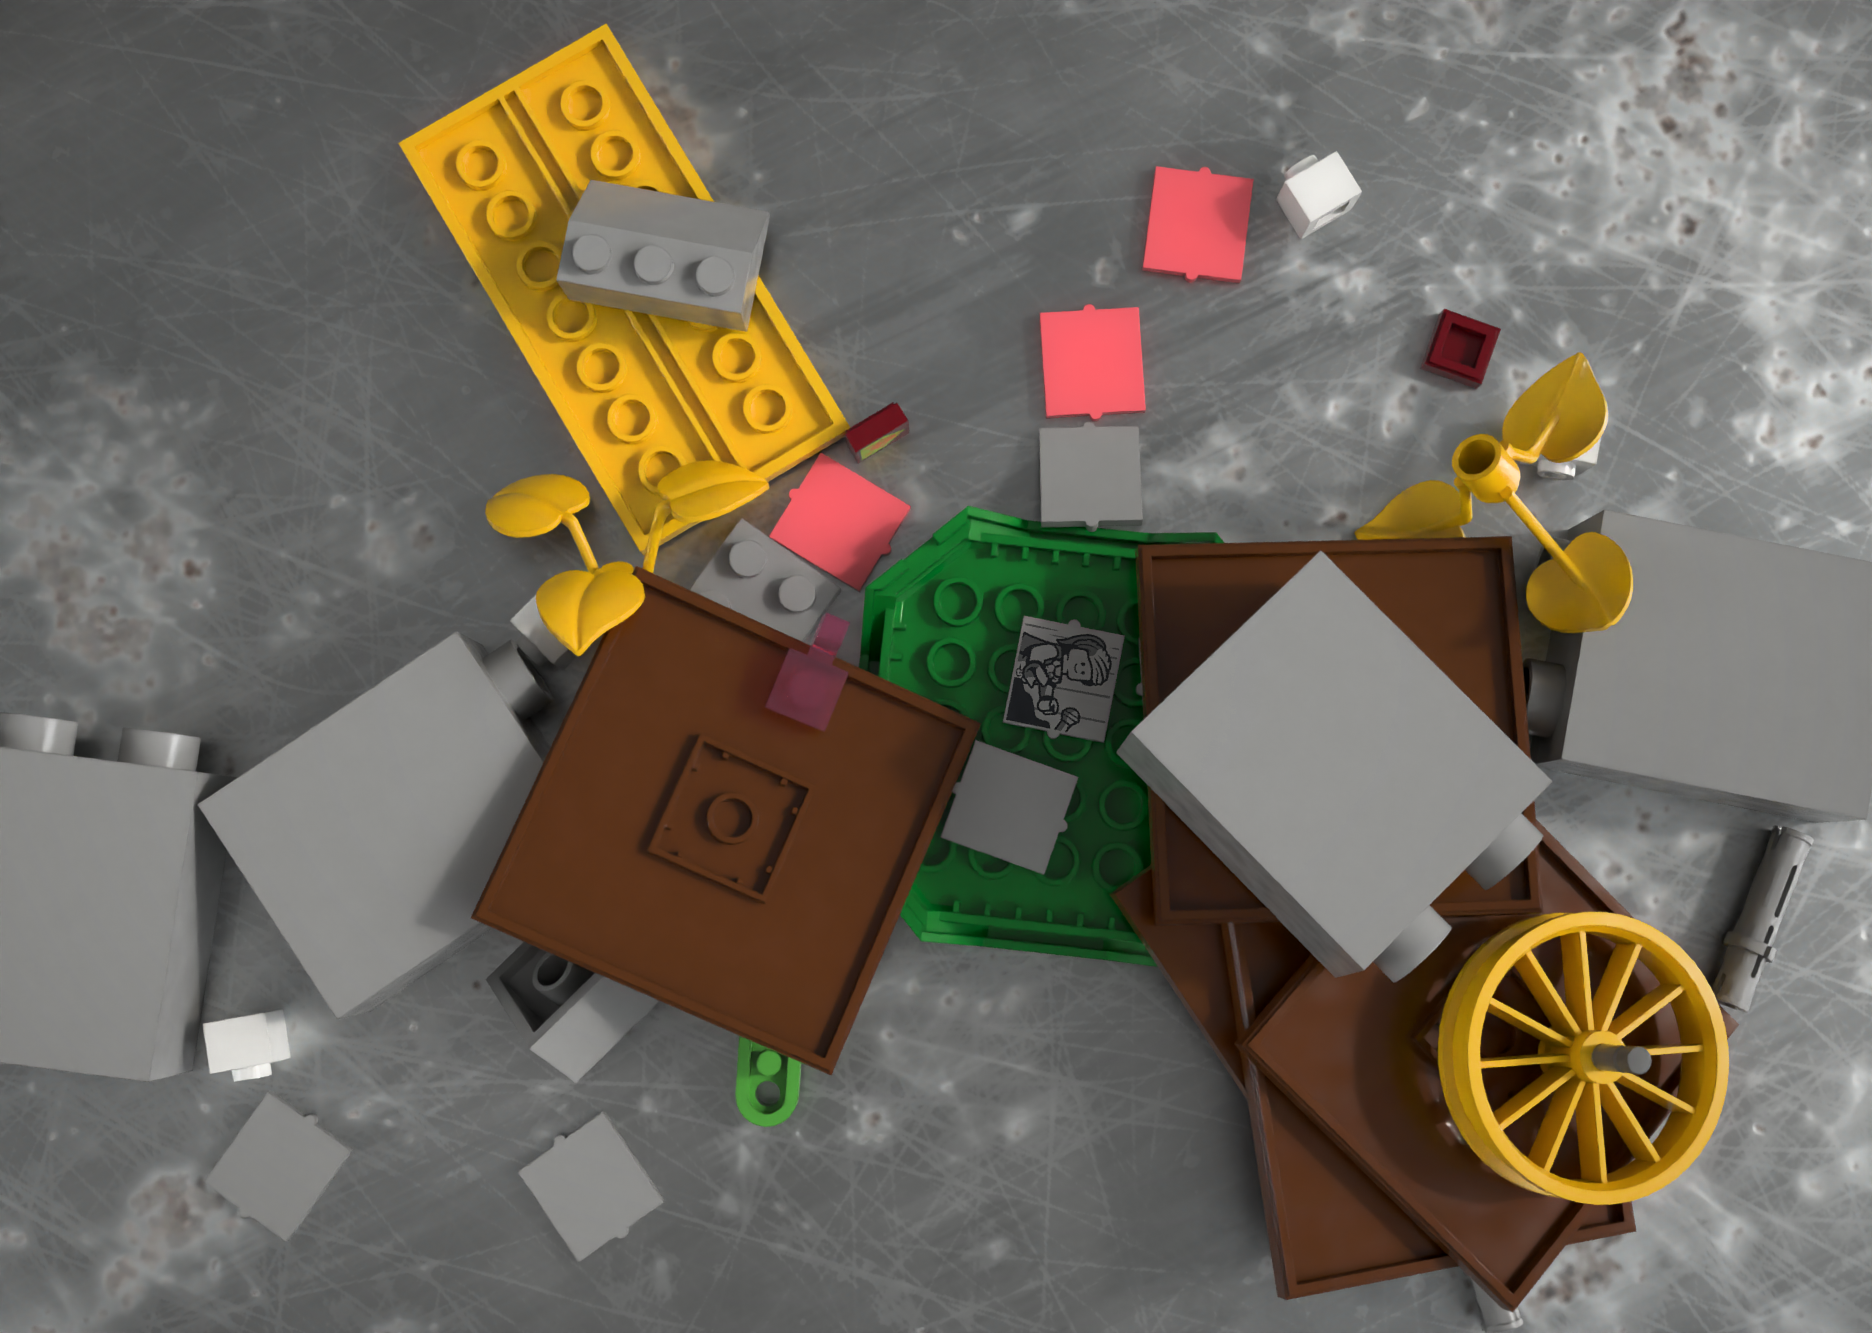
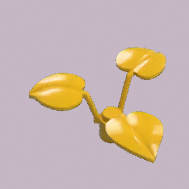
M1578 352L1550 369L1515 401L1504 419L1502 441L1498 442L1496 438L1488 434H1476L1468 437L1458 445L1452 457V468L1457 475L1453 483L1459 492L1453 486L1440 480H1428L1415 484L1398 494L1374 519L1355 531L1357 540L1465 537L1460 526L1468 524L1473 518L1471 492L1478 500L1485 503H1501L1506 501L1553 557V559L1539 565L1528 580L1526 601L1533 616L1547 628L1562 633L1603 631L1615 625L1627 610L1633 592L1632 568L1621 547L1605 535L1596 532H1586L1572 540L1563 551L1515 494L1520 481V470L1514 460L1532 464L1542 454L1551 462H1568L1590 450L1604 433L1608 420L1607 402L1584 354Z
M696 461L669 472L658 483V493L664 501L658 503L655 507L642 569L651 573L654 571L664 521L669 514L672 513L676 520L683 523L711 520L729 513L770 489L769 483L762 476L752 471L722 461ZM541 474L523 478L501 489L492 498L487 500L485 508L486 519L489 525L497 532L516 538L533 537L547 533L560 523L570 530L588 572L569 570L551 577L539 587L536 593V604L543 623L552 635L576 656H581L599 636L635 613L644 602V587L641 581L632 574L634 567L630 563L617 561L605 564L599 568L579 521L572 515L584 509L590 503L589 492L580 481L559 474Z

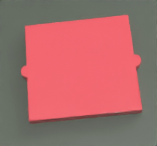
M1156 166L1142 271L1185 276V280L1189 283L1195 282L1197 278L1240 283L1254 179L1212 174L1208 167H1202L1197 172Z
M1087 304L1083 310L1040 313L1046 418L1089 416L1092 421H1099L1102 415L1145 413L1139 307L1095 310L1092 304Z
M820 453L800 487L790 490L789 497L791 501L769 535V538L860 593L880 558L891 554L890 542L909 513L911 506L825 454Z

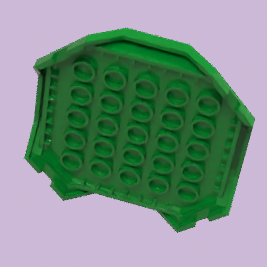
M967 506L933 533L928 541L904 560H899L865 588L859 668L981 723L956 782H961L975 740L1078 777L1064 817L1068 827L1064 832H1059L1044 875L941 838L956 796L953 792L951 793L900 913V916L921 942L990 947L1158 967L1110 895V893L1152 864L1148 787L1116 753L1130 732L1144 720L1142 696H1139L1135 690L1136 686L1141 683L1135 550L1138 545L1224 543L1216 532L1143 533L1097 528L1096 531L1089 532L1086 530V527H1041L1040 521L1025 520ZM1024 616L1068 624L1071 620L1075 619L1080 622V627L1125 636L1104 743L1061 734L1056 739H1050L1046 731L1003 723Z

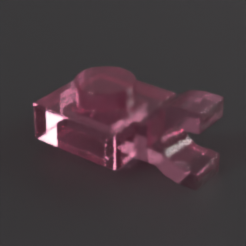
M825 613V616L821 617L807 655L789 648L764 708L825 732L849 672L833 666L832 662L842 644L850 622Z

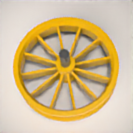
M1608 912L1550 913L1526 918L1505 927L1483 943L1465 963L1450 989L1443 1009L1438 1037V1066L1445 1101L1457 1128L1477 1156L1498 1175L1519 1187L1542 1195L1563 1198L1578 1203L1613 1205L1631 1202L1664 1188L1677 1179L1700 1155L1711 1138L1724 1105L1728 1085L1729 1051L1721 1010L1710 985L1695 962L1672 939L1644 922L1620 914ZM1586 934L1599 936L1616 943L1593 1001L1591 999ZM1558 936L1561 938L1566 1006L1531 951L1539 944ZM1638 958L1654 974L1660 985L1612 1021ZM1513 965L1552 1026L1550 1028L1492 998L1497 986ZM1670 1002L1679 1030L1680 1043L1638 1047L1624 1045L1621 1040ZM1486 1012L1539 1039L1538 1054L1480 1058L1481 1034ZM1681 1053L1680 1081L1676 1097L1633 1075L1644 1074L1650 1069L1652 1063L1651 1055ZM1540 1064L1544 1074L1492 1112L1484 1089L1481 1068ZM1616 1081L1671 1111L1665 1126L1652 1144L1613 1082ZM1555 1091L1527 1158L1509 1140L1503 1130ZM1601 1105L1635 1158L1626 1166L1608 1174L1606 1170ZM1576 1111L1581 1179H1565L1550 1173V1169L1573 1113Z

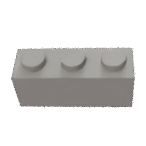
M590 180L569 218L556 280L569 300L747 332L770 213L762 210Z
M525 942L485 979L528 1048L575 1083L598 1063L659 1002L654 998Z

